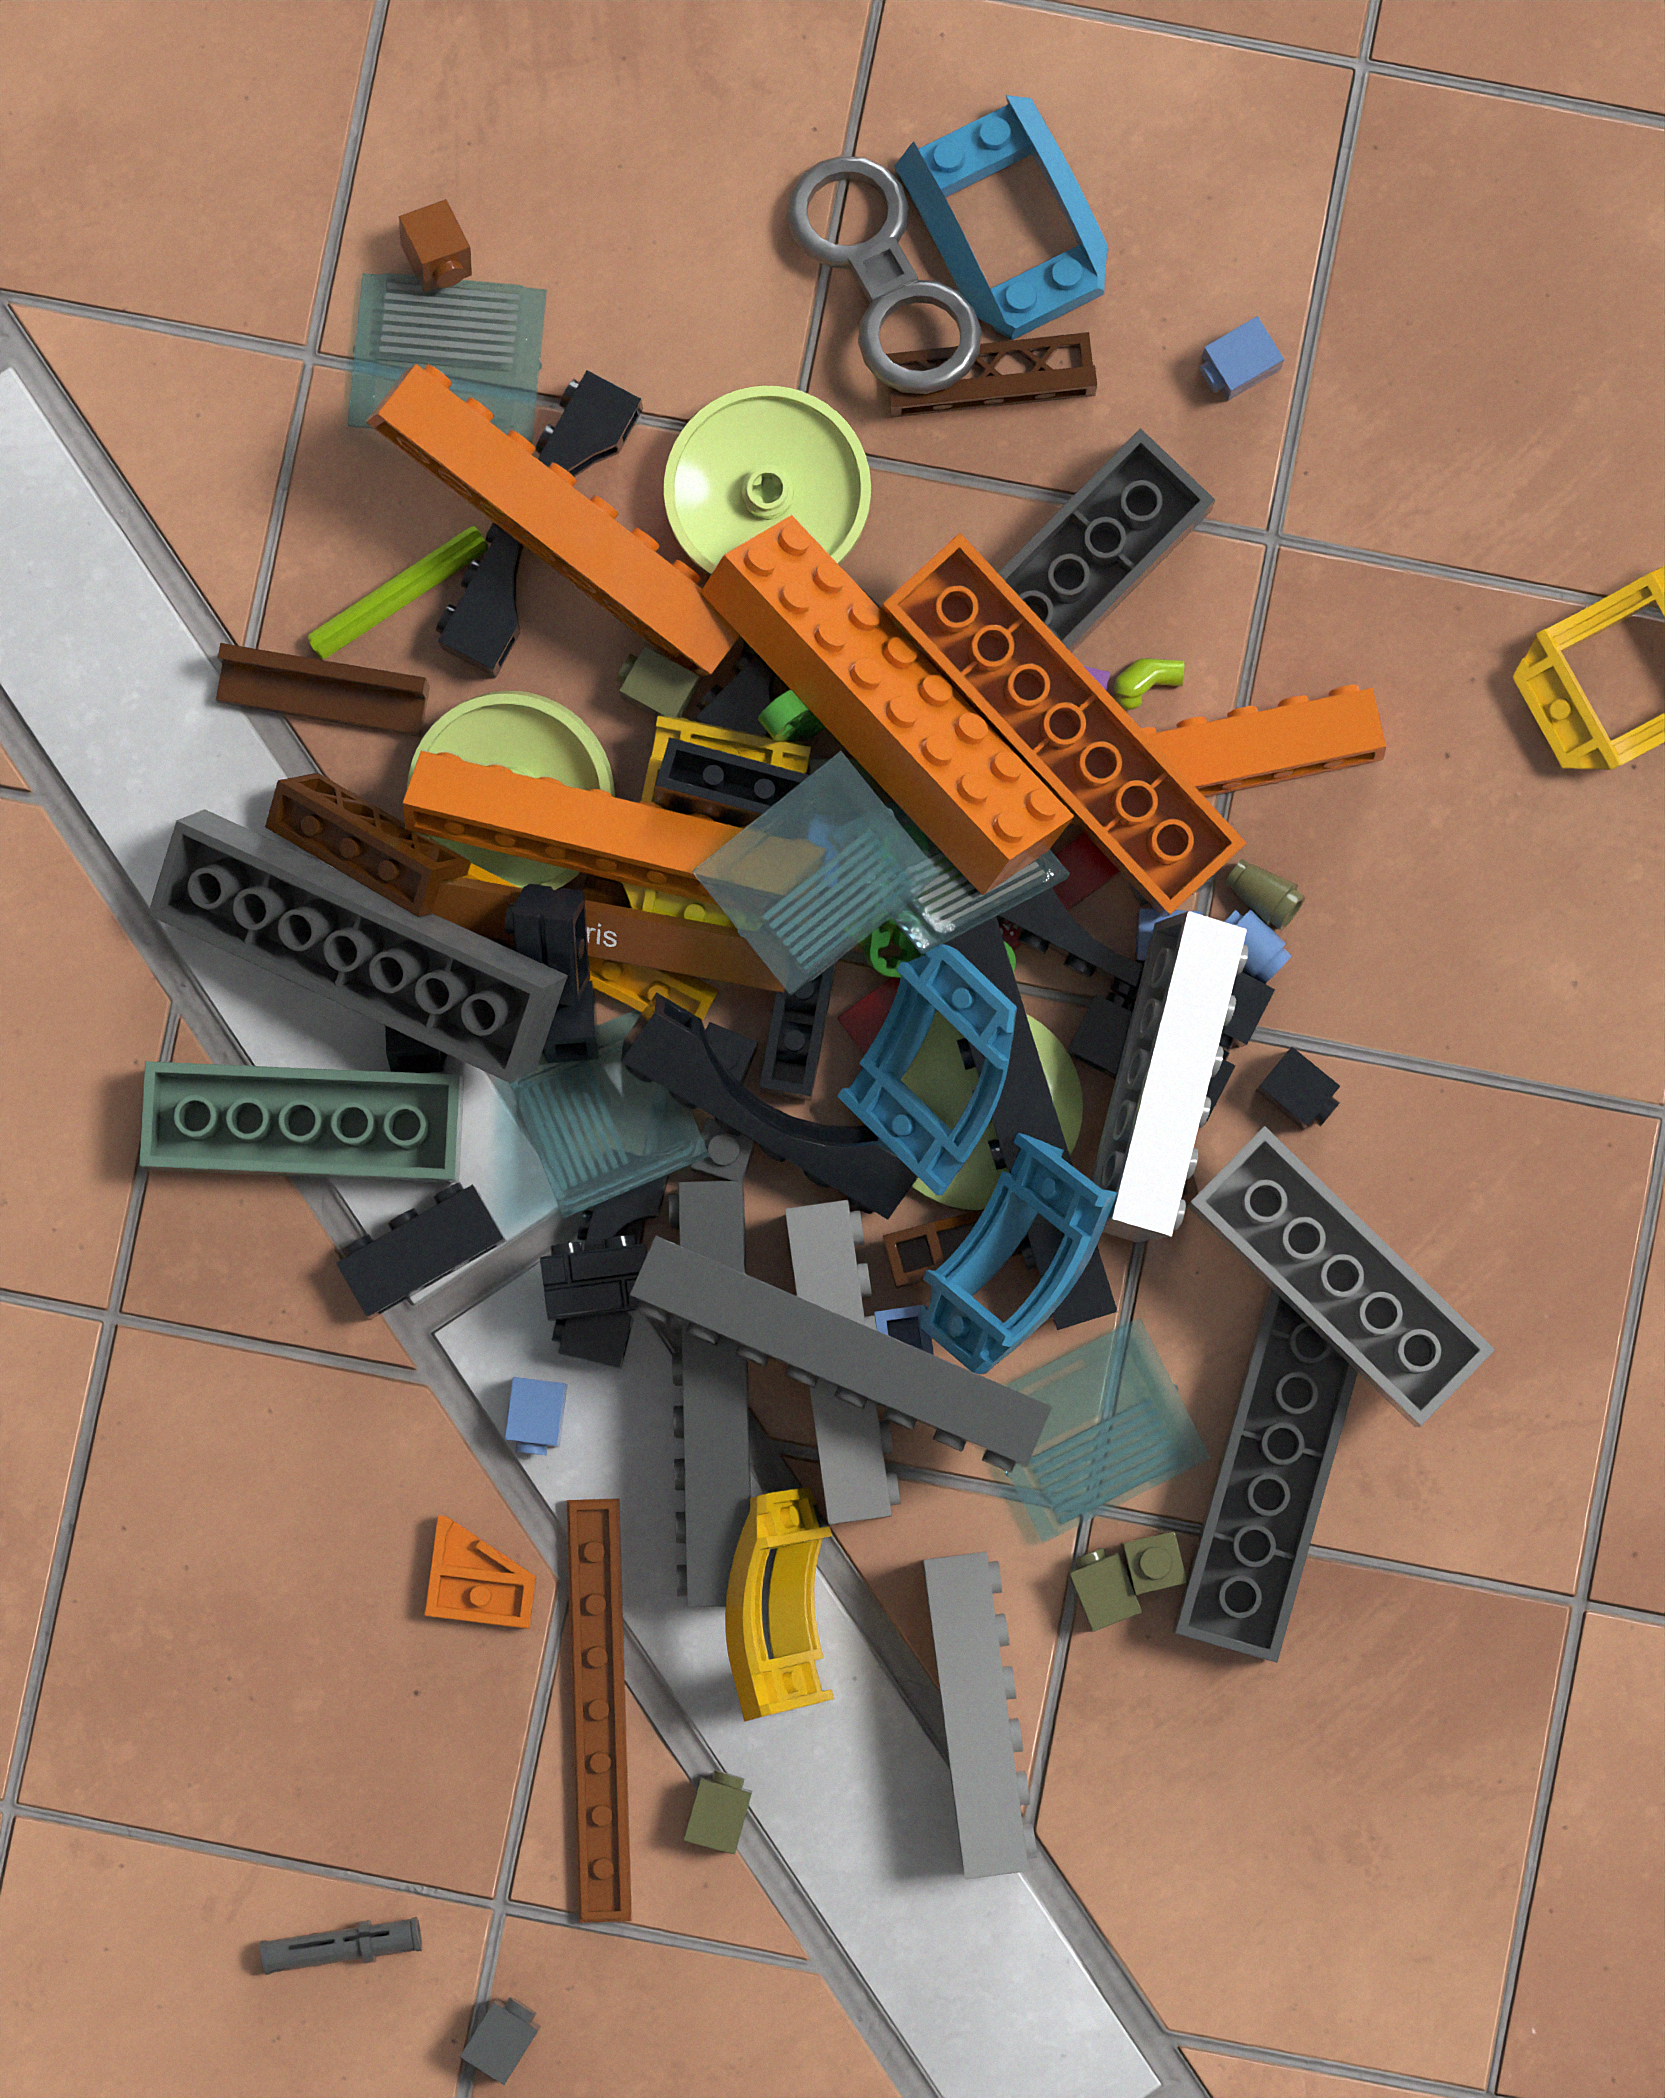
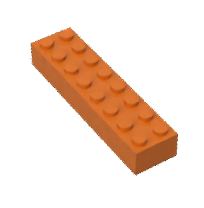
M415 364L400 376L367 419L366 423L666 658L696 673L699 677L712 674L740 637V634L700 593L702 588L697 584L701 577L694 570L679 560H676L672 565L656 553L660 545L652 537L636 527L632 532L628 531L615 520L619 513L610 504L596 495H593L590 500L574 488L577 483L574 476L554 462L549 467L544 465L532 455L536 448L531 442L514 430H510L507 435L491 423L494 415L489 409L472 397H469L466 402L449 390L453 384L452 381L435 367L427 364L422 369Z
M792 515L724 554L700 593L983 896L1049 851L1074 818V815Z
M961 533L956 535L881 605L880 609L1074 815L1072 820L1162 918L1171 915L1247 844Z

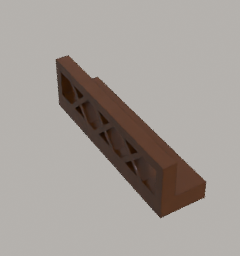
M1089 332L980 344L979 355L974 362L984 370L979 378L960 379L947 389L926 395L903 393L888 386L892 418L1095 396L1097 377L1096 368L1092 362ZM958 346L889 353L886 355L893 363L899 366L918 364L923 369L930 370L935 368L930 362L948 361L952 358ZM1080 347L1082 367L1052 369L1046 364L1057 349ZM1047 350L1041 359L1032 353L1033 351ZM1020 353L1035 365L1030 372L1002 375L995 369L1007 354ZM997 355L990 364L980 358Z
M220 643L218 659L222 663L216 696L218 703L417 737L422 735L430 690L425 677Z
M319 773L277 781L265 824L267 829L417 917L432 914L441 881L468 875L471 864L470 860L423 833L405 829V823Z

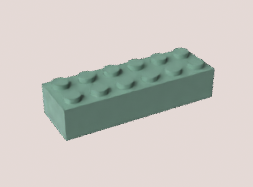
M145 1061L140 1166L146 1170L458 1183L460 1175L464 1079L460 1075Z

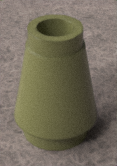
M1244 859L1236 864L1225 881V885L1230 887L1266 925L1270 927L1273 924L1280 930L1287 927L1293 920L1305 900V896L1297 891V884L1254 864H1250Z

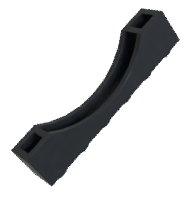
M586 370L580 382L572 379L566 388L559 404L565 410L556 427L548 424L543 430L535 447V452L540 454L538 460L547 467L554 462L575 477L595 463L619 454L643 411L642 399ZM493 522L485 539L486 542L491 544L482 561L474 559L469 565L460 585L466 591L457 607L452 604L447 606L437 624L436 631L441 634L438 642L443 650L496 678L521 633L516 610V578L524 546Z
M1039 866L966 905L971 907L1041 870L1045 872V869ZM1047 874L973 912L976 913L994 908L999 928L1004 924L1020 932L1017 941L1041 954H1045L1047 949L1050 948L1067 957L1063 964L1067 968L1087 978H1092L1094 972L1113 981L1110 990L1128 1000L1136 1001L1144 964L1115 953L1086 932L1066 910L1054 892ZM976 888L972 889L968 896L978 892ZM1243 972L1235 976L1231 993L1236 998L1235 1010L1229 1024L1223 1026L1219 1046L1230 1051L1233 1044L1238 1047L1248 1044L1275 991L1274 988Z
M657 992L623 1041L621 1062L625 1064L626 1069L634 1077L646 1083L654 1081L670 1090L671 1096L681 1105L689 1109H696L698 1107L714 1116L716 1123L728 1133L736 1136L746 1135L759 1143L761 1150L772 1159L779 1162L788 1160L803 1169L805 1176L810 1181L823 1188L832 1186L847 1195L849 1202L866 1214L876 1212L888 1220L918 1178L867 1126L823 1125L793 1117L766 1104L744 1088L723 1065L708 1039L701 1018Z

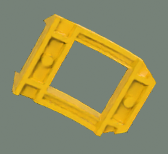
M1665 565L1578 613L1536 633V638L1529 651L1518 665L1513 679L1562 768L1613 770L1665 743V713L1611 741L1562 654L1656 602L1665 617Z
M659 715L657 717L654 745L649 759L641 801L654 803L655 784L669 737L807 774L812 746L797 741H775L772 737L689 721L687 718ZM621 882L631 904V909L759 932L770 920L766 921L763 916Z
M809 1487L766 1493L750 1498V1511L735 1550L726 1595L725 1634L730 1667L744 1722L834 1699L832 1689L822 1691L815 1664L816 1660L823 1659L824 1656L817 1630L814 1593L816 1567L822 1540L831 1537L832 1533L830 1526L819 1527L814 1506L818 1505ZM777 1548L772 1567L768 1598V1626L774 1658L769 1660L762 1623V1588L770 1549Z

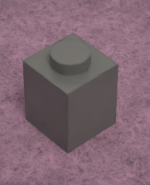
M706 1118L691 1169L693 1172L718 1180L742 1181L744 1183L756 1141L744 1134L740 1136L730 1134L722 1129L714 1119Z
M509 1997L506 2003L496 1998L459 2057L505 2085L541 2027L532 2021L536 2012L512 1997Z

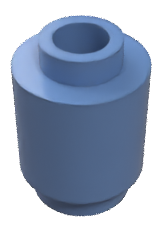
M1251 909L1244 916L1235 910L1224 921L1247 929L1244 944L1248 946V957L1242 972L1266 984L1292 957L1283 948L1286 942Z

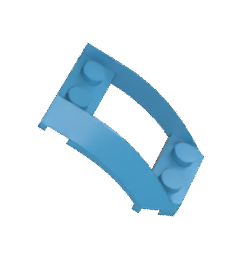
M1006 95V106L919 149L913 141L894 168L899 179L903 181L913 204L937 246L960 294L974 308L978 319L992 325L994 331L1014 340L1104 295L1106 260L1109 249L1071 168L1032 98ZM1033 155L1075 236L1078 246L990 289L979 263L945 197Z
M940 944L925 951V955L910 962L900 963L896 971L901 974V979L891 1009L875 1040L859 1063L863 1067L849 1089L842 1088L837 1097L936 1195L942 1196L978 1144L998 1104L1009 1065L1017 1007L957 949ZM936 1010L985 1056L984 1066L976 1088L953 1130L901 1081L927 1036Z
M1017 1133L1014 1143L1020 1147L1011 1173L1002 1171L987 1206L969 1235L936 1271L926 1270L923 1280L931 1285L930 1306H922L921 1329L966 1368L976 1374L988 1373L997 1363L1028 1339L1059 1307L1089 1263L1118 1195V1192L1101 1189L1061 1158L1064 1150L1021 1133ZM1039 1213L1065 1235L1054 1259L1039 1284L1020 1308L1003 1323L972 1296L1005 1264L1019 1246Z

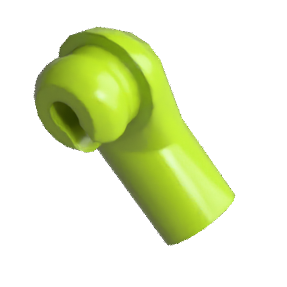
M1152 658L1136 660L1116 678L1113 686L1116 692L1114 700L1123 709L1133 710L1141 706L1142 695L1153 685L1183 686L1184 661Z

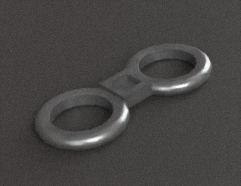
M841 155L820 161L799 177L790 192L786 219L793 240L808 257L828 267L850 269L868 299L870 305L860 320L858 344L865 365L880 382L903 393L926 395L951 387L968 374L979 355L982 331L974 308L960 292L938 281L918 280L916 272L898 243L907 227L908 202L901 183L886 167L868 158ZM841 179L861 180L873 186L884 198L888 209L887 220L879 233L867 242L852 246L835 245L821 238L810 225L807 216L808 205L815 193L833 181ZM912 303L933 304L947 311L956 321L960 332V344L952 358L940 367L926 371L907 370L893 363L882 350L879 340L880 329L887 317L898 308Z

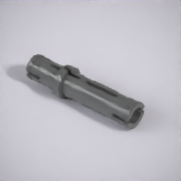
M417 1917L372 1925L370 1920L360 1921L358 1927L312 1933L271 1941L262 1940L260 1942L261 1961L265 1975L273 1972L316 1967L363 1959L364 1963L367 1964L376 1962L377 1956L422 1951L421 1929Z

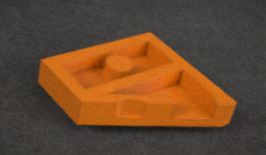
M438 1515L425 1616L530 1629L537 1576L448 1516Z

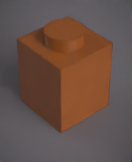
M447 199L399 216L400 243L424 293L439 287H452L461 282L463 278L472 276L471 248Z

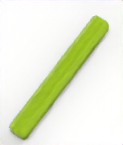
M475 526L467 528L311 632L307 637L310 646L319 658H328L487 552L488 544L485 538Z

